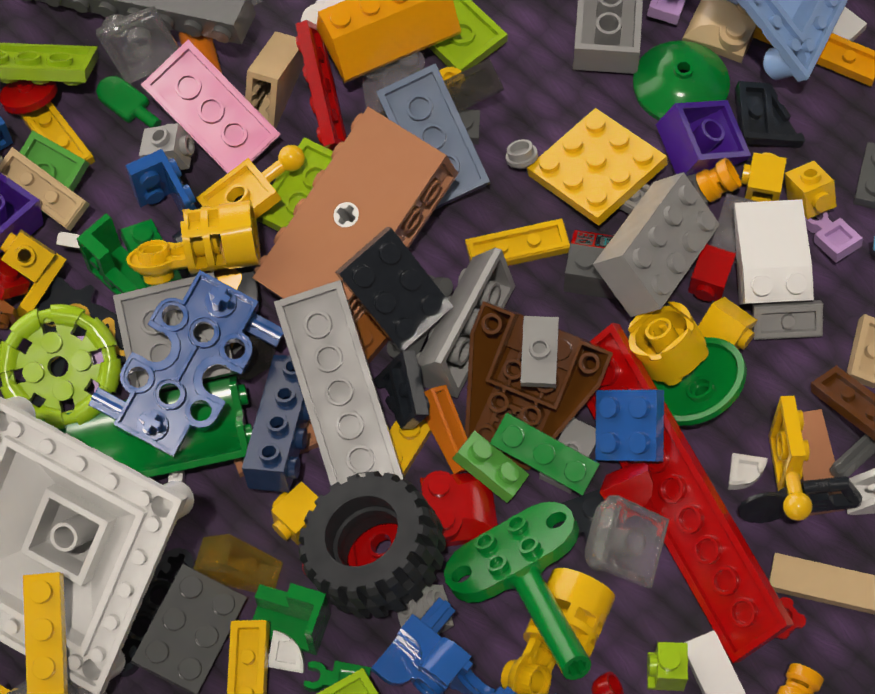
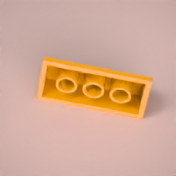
M345 0L318 11L316 26L344 83L461 34L453 0Z

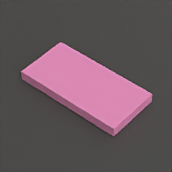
M189 39L141 84V87L182 126L187 134L226 174L247 158L251 162L255 161L281 135Z

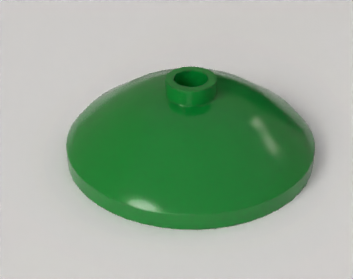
M669 41L651 48L639 60L638 71L633 76V91L639 105L646 113L658 121L675 103L727 100L730 89L729 73L721 58L709 48L691 41ZM679 70H686L688 72L682 73Z
M704 337L709 351L708 357L700 362L691 373L684 376L681 382L668 386L664 382L652 379L658 390H664V401L678 425H695L711 420L728 409L740 395L745 385L747 368L743 356L732 343L719 338Z

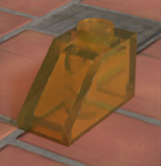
M231 534L203 537L194 570L225 586L256 593L259 584L276 588L283 562Z

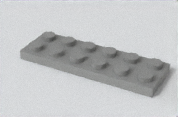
M338 280L274 301L330 485L332 486L336 482L343 484L347 482V477L355 474L365 477L366 472L379 471L382 477L384 473L389 472L398 475L400 479H405L342 281Z

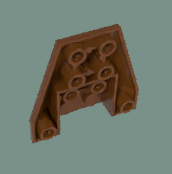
M483 301L470 333L465 419L467 439L475 430L487 441L491 442L506 412L556 439L601 386L613 352L558 329L556 388L521 386L523 320L525 315ZM500 450L503 454H505L508 458H510L521 468H524L526 470H530L532 468L524 462Z

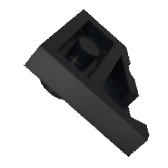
M739 81L735 87L738 125L746 144L801 148L805 142V137L802 132L797 134L789 122L791 115L786 107L779 102L778 95L770 83Z
M402 350L374 378L377 388H385L389 396L386 397L385 402L389 409L394 412L395 419L401 429H414L429 415V401L424 394L421 380L422 370L421 366L417 363L415 350Z

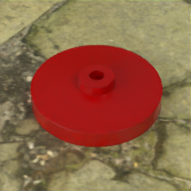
M18 80L8 83L2 89L0 102L4 110L12 114L33 112L48 104L56 95L58 87L56 81H50L46 84H34L31 80Z

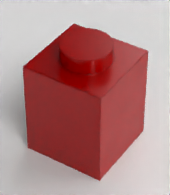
M706 244L698 257L688 293L694 294L703 301H717L721 299L733 268L736 253Z

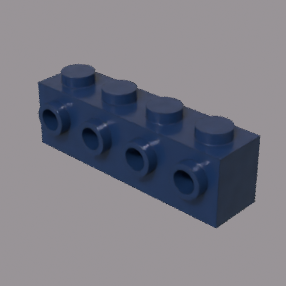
M274 355L242 465L248 489L290 492L293 478L297 479L299 476L300 450L305 449L307 445L308 432L306 427L310 417L291 356Z

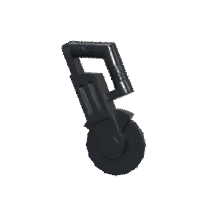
M847 476L802 481V491L812 501V512L856 508L862 503L861 493ZM783 487L778 492L759 493L748 497L741 502L738 508L740 517L750 523H766L783 518L786 515L783 510V502L788 496L787 488ZM841 491L840 494H832V492Z

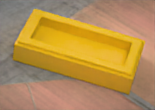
M58 253L55 254L16 309L19 318L34 310L67 259Z

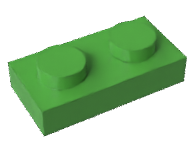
M475 430L452 458L506 503L513 498L529 476L526 471L495 446L491 445L489 441Z

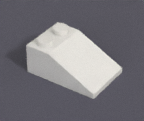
M802 199L734 203L739 305L814 300L812 261Z

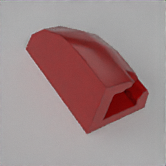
M643 462L634 463L605 476L600 494L611 511H613L617 520L636 513L648 503L653 490V476L649 466Z

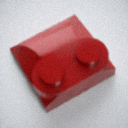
M434 471L425 478H420L421 494L441 521L446 547L464 545L498 525L493 492L470 473L449 474L445 471Z

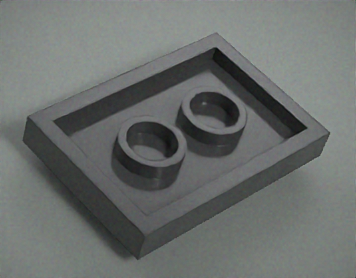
M182 564L130 663L190 694H197L230 631L231 621L236 620L247 597Z

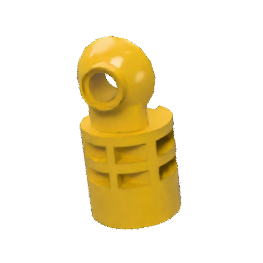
M251 200L219 204L217 207L203 206L196 210L183 209L184 221L180 222L182 242L147 241L130 252L126 258L129 267L143 275L144 282L150 285H159L170 281L174 277L173 270L188 268L190 274L193 275L197 274L199 270L214 272L223 268L235 269L260 265V243L253 204Z
M555 568L552 570L546 584L590 658L616 596L606 585L591 576L568 568ZM530 618L523 634V639L527 642V645L521 657L517 660H510L505 664L501 673V684L504 690L508 686L517 694H548L552 670L556 661L532 618Z

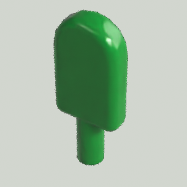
M109 76L101 80L97 85L96 92L100 102L125 122L130 123L135 118H138L150 128L161 125V120L146 109L149 105L148 98L124 79L118 76Z

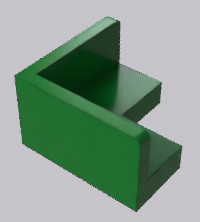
M107 213L76 238L87 269L115 295L146 288L140 274L132 270L127 264L126 258L129 252L121 246L113 220Z
M293 583L290 584L288 592L259 584L255 594L257 608L252 620H267L270 623L269 641H272L273 630H277L293 638L302 651L317 655L331 616L326 593Z

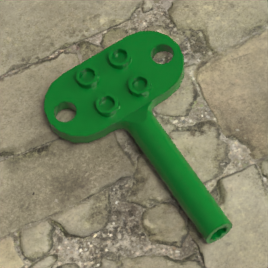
M543 502L510 517L508 520L480 534L456 550L446 564L444 577L452 594L457 599L468 603L482 602L508 589H516L563 676L569 680H577L589 672L592 665L591 660L541 574L546 567L558 561L571 550L577 541L579 527L574 514L566 505L557 502ZM565 521L560 527L553 528L555 524ZM470 575L467 580L458 582L462 577Z

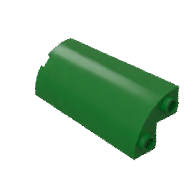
M237 376L203 383L206 391L226 402L224 411L213 428L207 431L191 429L174 458L130 434L127 436L118 431L113 425L115 419L102 412L84 424L79 425L77 422L65 425L66 429L59 430L148 478L245 457L253 427L252 424H246L243 405L249 404L245 384L239 385ZM179 389L160 392V400L165 404L177 402L180 397ZM197 404L192 409L191 416L195 420L204 421L209 418L211 408L207 404Z

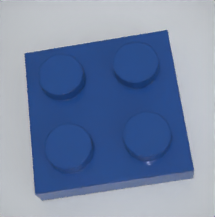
M597 390L595 460L663 461L664 390Z

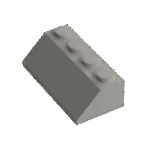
M493 248L472 257L468 267L461 271L458 285L453 295L447 298L453 307L439 319L438 323L431 327L428 341L423 351L416 355L417 363L421 366L422 370L421 380L423 387L430 389L447 385L450 395L458 397L468 378L470 333L482 302L485 301L504 308L515 288V283L502 249Z

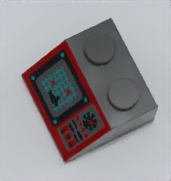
M574 230L565 271L564 292L618 300L593 266L595 260L613 238L612 235Z

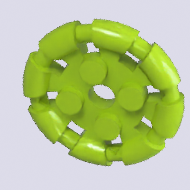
M52 304L49 309L39 311L36 308L29 311L9 328L11 330L10 335L6 341H1L0 377L3 386L0 390L3 397L8 399L20 396L32 402L37 394L46 399L40 408L32 404L35 409L36 418L45 419L46 423L57 429H66L65 425L77 422L79 425L84 424L100 414V411L88 406L93 394L86 390L92 380L100 384L99 388L109 393H116L121 373V358L117 359L115 350L117 342L109 328L98 317L93 319L85 314V309L67 304ZM54 322L57 332L45 333L44 324ZM77 326L86 330L83 340L73 335ZM24 338L32 342L26 354L17 349ZM101 350L104 362L94 365L91 352ZM57 357H63L68 362V371L61 377L55 376L50 368L52 361ZM22 370L26 382L17 384L14 371ZM73 399L74 409L64 412L62 401Z

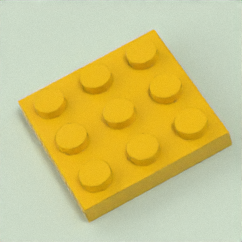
M595 108L538 157L533 164L529 165L527 171L529 177L599 226L668 165L665 154Z

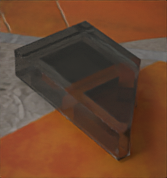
M249 333L248 337L252 343L253 356L245 373H242V375L237 374V378L240 380H250L270 368L277 347Z

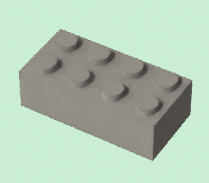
M578 0L573 70L636 73L640 56L643 0Z
M682 172L653 182L595 260L593 266L630 317L660 310L720 224L685 173Z

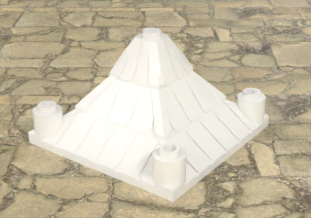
M20 396L8 399L0 397V642L26 656L23 575L63 573L68 680L93 694H103L109 681L119 675L124 669L125 657L121 649L124 646L178 519L191 511L194 504V496L190 487L183 482L170 481L162 485L125 464L119 463L97 449L91 448L69 434L63 433L41 419H37L32 403Z

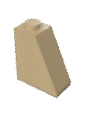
M276 31L247 70L245 98L275 129L303 68L304 61L302 53L297 47L296 37Z

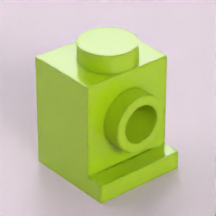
M658 642L655 652L647 653V690L684 691L688 680V643Z

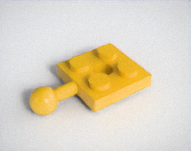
M287 145L280 150L278 161L262 173L247 158L197 196L196 199L202 207H217L219 204L232 203L236 198L243 195L236 202L251 200L257 219L282 200L270 183L286 170L296 171L300 169L305 161L304 153L296 145Z
M780 396L768 435L778 491L783 487H786L788 491V496L783 502V510L790 519L801 521L811 514L813 507L811 499L803 493L801 486L803 463L809 460V443L807 439L803 440L801 431L804 427V416L802 410H797L795 396Z

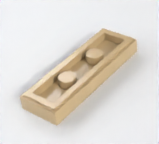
M13 147L0 164V173L40 199L41 210L69 231L72 230L90 205Z
M779 553L774 554L769 582L775 592L875 615V575Z

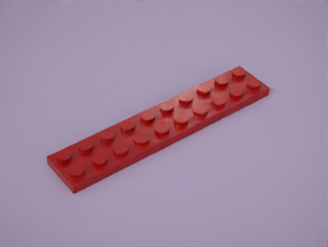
M611 323L590 341L613 352L601 386L597 390H658L642 362L630 350L628 338L620 324ZM595 392L586 402V405L596 420ZM664 401L663 461H619L622 468L642 462L649 466L653 476L652 496L644 507L713 630H715L732 663H738L789 629L794 623Z

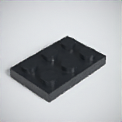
M390 227L382 230L335 271L399 351L405 350L453 307Z

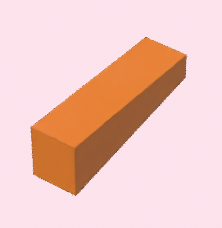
M447 385L430 388L424 392L429 401V415L425 420L453 474L464 472L466 470L452 458L465 443L467 436Z

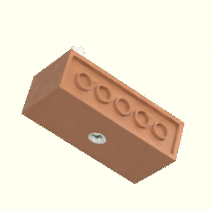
M367 107L365 112L358 114L352 122L351 132L346 140L340 142L333 150L332 160L327 168L321 170L314 178L313 188L306 199L303 198L297 203L293 211L294 217L287 227L284 226L278 231L274 239L275 245L268 255L260 258V265L255 266L256 273L252 278L278 298L284 299L341 280L335 271L386 227L392 228L405 246L409 248L459 174L447 155L372 108ZM343 283L356 324L366 310Z

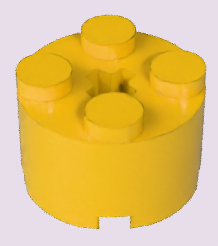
M668 302L670 306H663L660 310L637 315L628 327L630 332L628 340L630 350L642 362L651 379L664 382L668 386L681 382L683 377L691 373L709 354L706 340L689 310L678 302Z

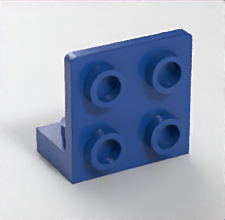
M163 149L125 165L134 196L140 208L147 204L158 203L165 196L171 194L182 217L183 209L196 210L194 205L196 200L188 184L183 185L180 179L182 174L175 159L168 160Z

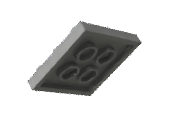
M214 272L206 273L216 278V274ZM196 276L113 295L126 360L132 352L152 362L162 361L170 354L171 342L169 338L149 327L148 322L161 301L167 298L183 300ZM170 310L164 315L163 321L167 325L175 326L182 321L183 314L178 310ZM203 323L197 325L193 334L199 342H208L213 338L214 330L209 324ZM231 344L226 347L225 353L229 358L234 359ZM221 365L212 366L204 373L202 382L237 373ZM136 371L130 376L131 385L136 388L144 386L149 379L148 374L144 371ZM166 385L160 390V392L169 389H174L177 387L174 385Z

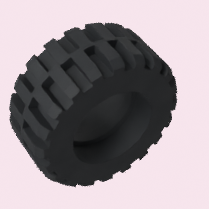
M379 471L366 472L365 477L355 474L347 477V482L343 484L336 482L330 486L331 491L325 496L321 494L314 502L316 505L313 511L309 510L304 519L307 526L300 530L298 541L302 546L299 547L298 552L299 559L304 564L303 570L306 576L320 592L326 593L327 600L331 604H334L338 610L345 614L352 612L355 617L368 618L371 613L375 618L388 616V611L390 610L398 613L406 609V603L412 599L416 602L423 596L421 591L426 585L428 587L432 586L437 578L434 574L435 569L440 570L444 557L440 552L445 550L446 542L442 534L443 526L440 519L421 492L407 479H400L396 474L387 472L382 477ZM379 524H398L394 542L383 556L367 565L347 566L349 551L355 540L363 532Z

